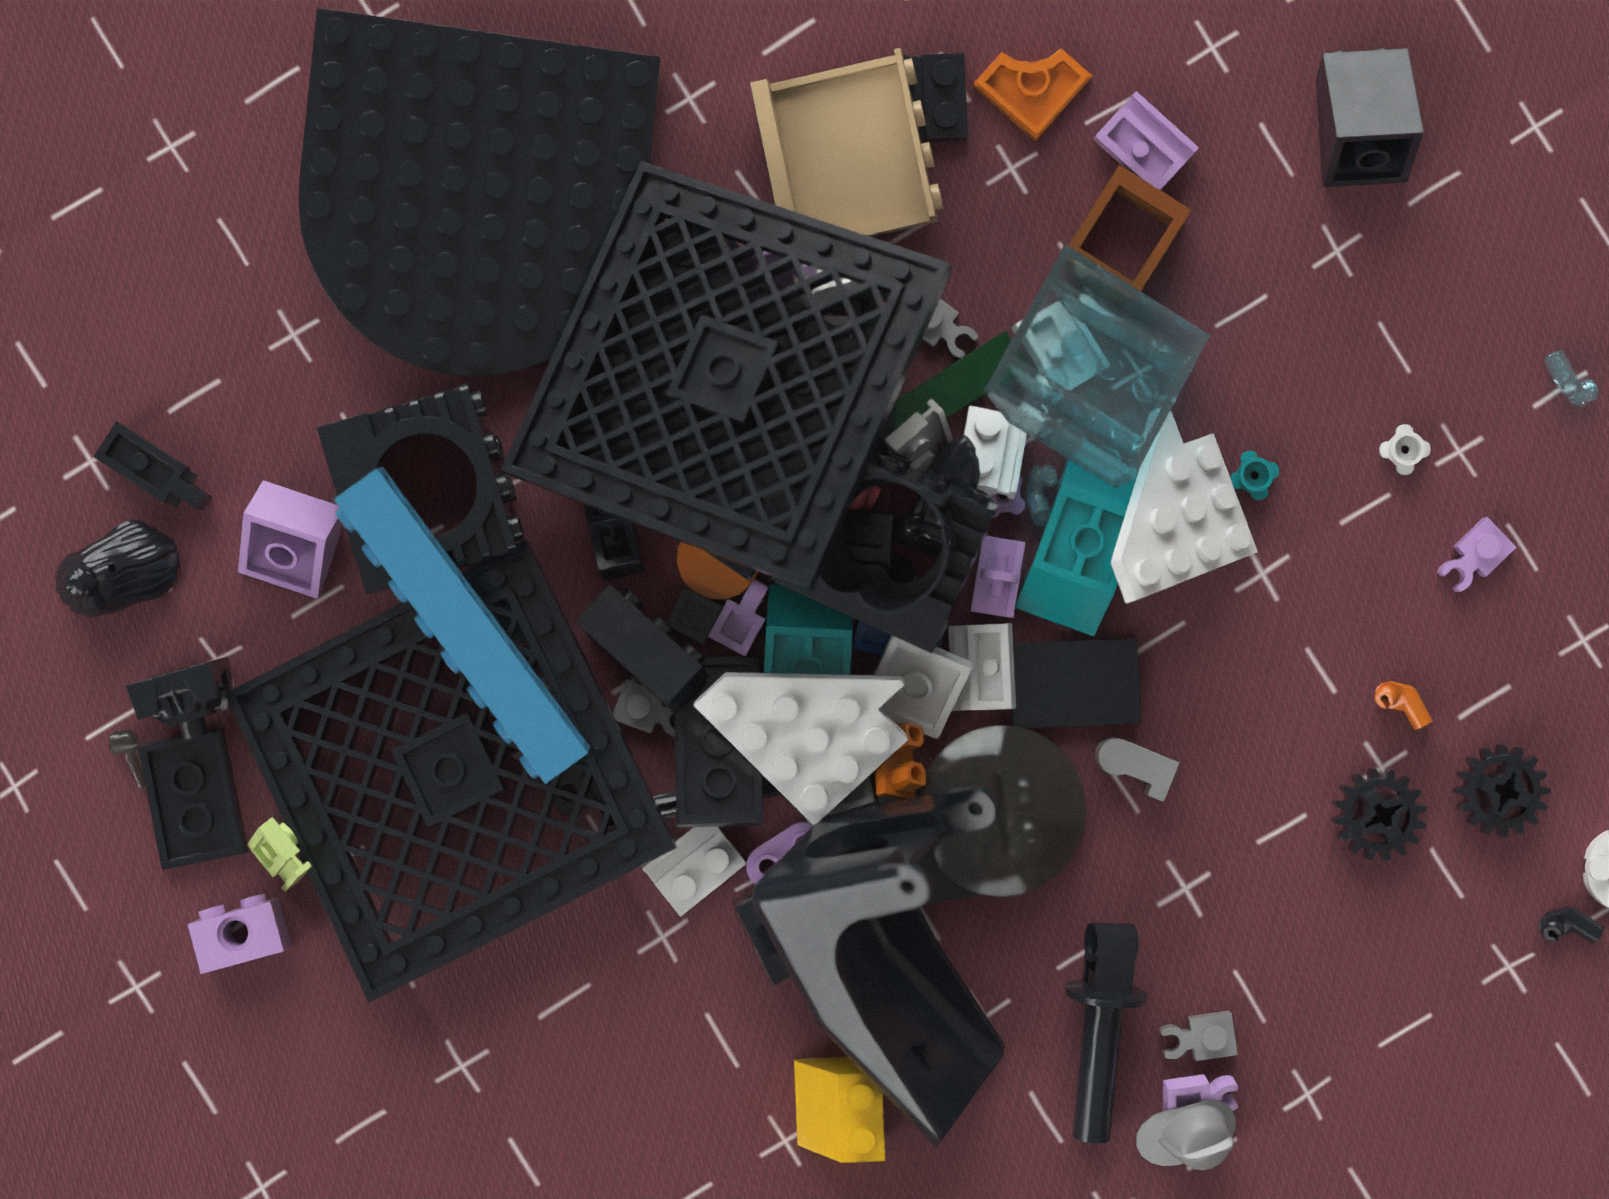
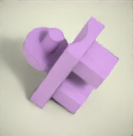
M985 536L980 548L970 611L1013 618L1025 542Z

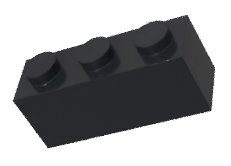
M610 584L575 622L592 640L675 714L709 677L708 673L701 666L706 659L689 643L686 642L681 648L670 637L675 632L660 617L656 615L652 620L646 617L640 611L644 604L627 588L620 593Z

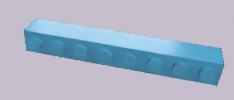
M383 467L376 468L336 497L334 501L340 508L335 513L341 523L350 532L356 529L366 542L362 546V550L367 558L377 568L383 565L392 577V580L388 582L391 590L402 603L409 600L419 615L415 617V621L428 638L436 636L445 649L441 652V656L455 674L462 671L471 685L467 690L472 699L481 709L488 706L497 718L493 725L498 734L507 744L514 741L523 753L519 760L533 779L540 776L546 784L588 754L589 744Z

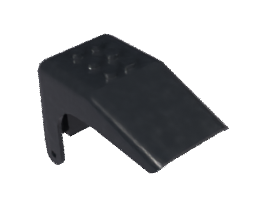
M977 785L945 790L826 816L813 825L757 882L752 895L755 910L815 1023L936 1149L982 1084L1001 1061L1005 1050L1004 1042L936 940L919 907L931 895L932 882L927 872L916 863L938 839L984 829L990 826L998 816L999 805L997 799L989 790ZM972 802L980 804L982 812L975 811L972 807ZM909 881L914 884L915 890H911Z

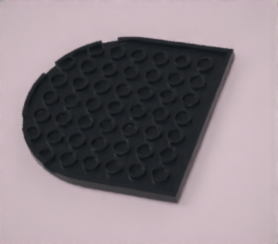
M317 8L299 178L298 206L301 232L312 269L322 289L337 311L356 331L372 344L408 364L433 372L474 377L501 375L523 370L552 358L640 161L646 163L650 161L661 57Z

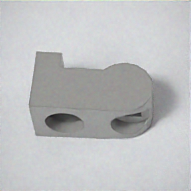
M1115 737L1106 738L1101 741L1096 747L1094 755L1096 764L1101 770L1116 776L1127 774L1147 782L1143 794L1162 802L1166 798L1180 763Z

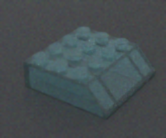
M1065 245L984 391L1007 422L1112 487L1118 488L1134 479L1210 335Z

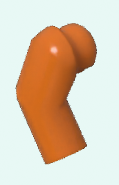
M1393 681L1384 682L1377 686L1374 694L1375 703L1382 709L1390 708L1404 711L1413 730L1420 729L1433 721L1415 687Z

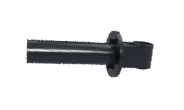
M1089 923L1084 935L1085 954L1082 979L1070 981L1065 986V994L1069 998L1078 1001L1080 1004H1085L1072 1136L1077 1140L1087 1143H1106L1111 1139L1124 1009L1140 1007L1147 1002V993L1133 986L1134 966L1138 953L1139 939L1137 929L1132 923Z

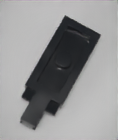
M116 421L93 456L161 502L170 503L174 507H178L183 500L194 508L203 511L212 498L211 495L193 484L198 475L190 471V467L120 422Z

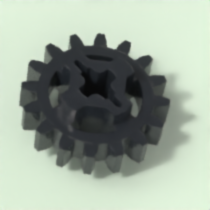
M1496 744L1494 754L1489 748L1481 747L1479 748L1481 759L1478 760L1469 756L1465 758L1470 769L1468 772H1456V776L1464 780L1463 786L1453 788V793L1463 795L1464 800L1458 803L1456 808L1460 811L1471 812L1466 818L1468 824L1474 826L1481 821L1480 832L1489 835L1495 827L1497 836L1507 837L1509 827L1514 833L1521 835L1524 833V821L1533 825L1539 823L1533 813L1536 809L1547 810L1548 806L1540 801V795L1551 793V789L1540 786L1539 781L1547 776V772L1533 770L1538 761L1536 757L1528 756L1522 760V748L1513 747L1508 754L1506 745ZM1502 762L1501 765H1497L1494 772L1487 775L1481 774L1487 767ZM1522 774L1526 779L1528 792L1525 791V788L1522 784ZM1497 784L1503 785L1508 790L1506 797H1502L1498 792H1495ZM1475 789L1478 790L1483 801L1481 807L1476 800ZM1517 806L1522 807L1516 814L1501 819L1506 817L1508 810Z
M1368 768L1367 779H1364L1360 774H1352L1351 777L1354 783L1352 788L1345 785L1339 786L1340 791L1345 795L1343 801H1332L1333 806L1341 809L1340 815L1331 818L1332 823L1343 825V829L1336 835L1337 838L1340 840L1351 838L1348 850L1356 853L1364 847L1363 858L1369 860L1374 858L1376 851H1378L1380 858L1384 861H1390L1391 850L1404 856L1407 854L1404 846L1406 841L1414 844L1419 842L1418 838L1413 834L1414 829L1426 828L1424 822L1417 820V815L1427 811V806L1416 804L1414 801L1422 794L1420 789L1407 790L1410 779L1406 776H1401L1394 781L1395 771L1385 769L1381 778L1375 768ZM1386 786L1394 790L1396 794H1390L1382 798L1373 787ZM1356 799H1358L1357 813L1352 817L1353 806ZM1375 806L1386 808V811L1381 814L1384 820L1382 823L1371 819L1376 815ZM1405 812V821L1402 828L1400 829L1399 823L1401 815ZM1372 831H1376L1383 838L1384 842H1369L1361 835H1367Z

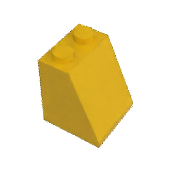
M849 1057L794 1059L798 1146L841 1163L885 1161L883 1094L880 1089Z

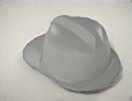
M1206 1100L1188 1106L1165 1110L1152 1115L1141 1125L1136 1134V1146L1141 1156L1153 1164L1161 1166L1186 1164L1188 1167L1196 1170L1212 1169L1221 1164L1228 1156L1229 1151L1234 1149L1232 1136L1235 1131L1236 1118L1229 1106L1215 1100Z

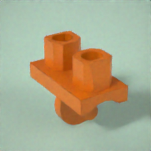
M895 722L908 735V740L871 774H874L876 796L904 800L915 797V790L926 784L925 769L921 763L913 761V749L921 747L924 743L923 728L919 725L908 722Z

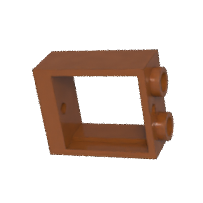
M1119 165L1061 258L1068 262L1065 267L1074 275L1084 280H1087L1090 276L1102 283L1103 287L1101 290L1111 298L1119 302H1123L1126 298L1133 302L1190 214L1191 209ZM1114 193L1168 226L1134 281L1080 248Z

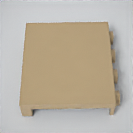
M901 48L894 49L895 55L777 83L770 84L767 79L750 83L776 206L869 237L938 222L936 210L943 209L942 198L938 183L930 185L927 168L935 167L930 142L921 143L918 128L926 125L921 100L913 101L910 85L917 84L916 73L912 58L904 60Z

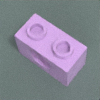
M265 893L239 900L241 908L225 912L223 904L199 911L200 919L187 925L200 973L203 974L284 952L292 947L280 898L267 901ZM234 920L241 921L246 925L248 938L245 942H239L231 935L230 927Z

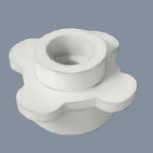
M1407 424L1399 425L1395 430V435L1389 441L1381 443L1379 447L1380 456L1384 459H1390L1396 465V471L1401 475L1411 474L1414 471V465L1422 458L1428 457L1431 451L1429 443L1423 441L1418 434L1413 432V428ZM1402 446L1408 447V453H1402Z

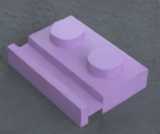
M1137 91L1093 138L1097 144L1125 169L1159 190L1170 181L1199 148Z

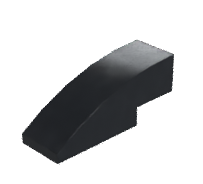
M584 505L598 569L603 581L645 572L635 524Z

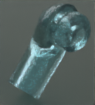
M1563 350L1555 351L1544 359V363L1555 384L1573 405L1587 406V402L1598 398L1599 392L1595 382L1591 379H1584L1580 382Z
M1046 464L1043 467L1036 465L1030 470L1025 501L1032 520L1037 526H1045L1051 513L1045 488L1054 487L1058 483L1055 467L1051 464Z

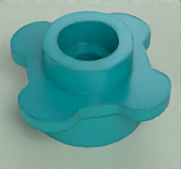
M1246 451L1240 456L1241 464L1237 472L1230 475V479L1234 489L1241 488L1249 492L1254 500H1262L1268 496L1267 488L1271 485L1273 479L1279 475V467L1275 462H1268L1265 459L1258 458L1257 453L1254 451ZM1253 471L1258 474V478L1255 480L1250 477Z

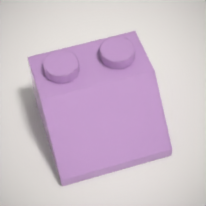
M263 480L243 513L238 573L318 599L340 538L342 523L335 513L340 507L336 504Z

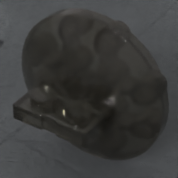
M1006 725L985 726L968 731L950 741L928 765L925 771L926 784L918 789L917 796L977 785L989 790L997 799L999 805L998 816L990 826L984 829L940 838L927 851L932 862L949 879L968 890L980 894L1014 896L1045 885L1056 877L1070 862L1083 835L1086 820V801L1083 786L1075 767L1063 751L1053 742L1025 728ZM972 802L973 809L977 812H982L980 804Z

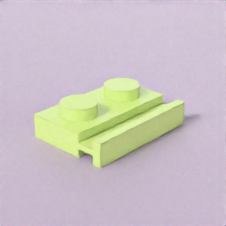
M272 817L257 829L247 846L272 877L278 874L285 883L281 888L286 892L302 879L312 865L308 861L302 865L296 857L300 850L296 847L298 840L295 834L286 824L281 823L279 825Z

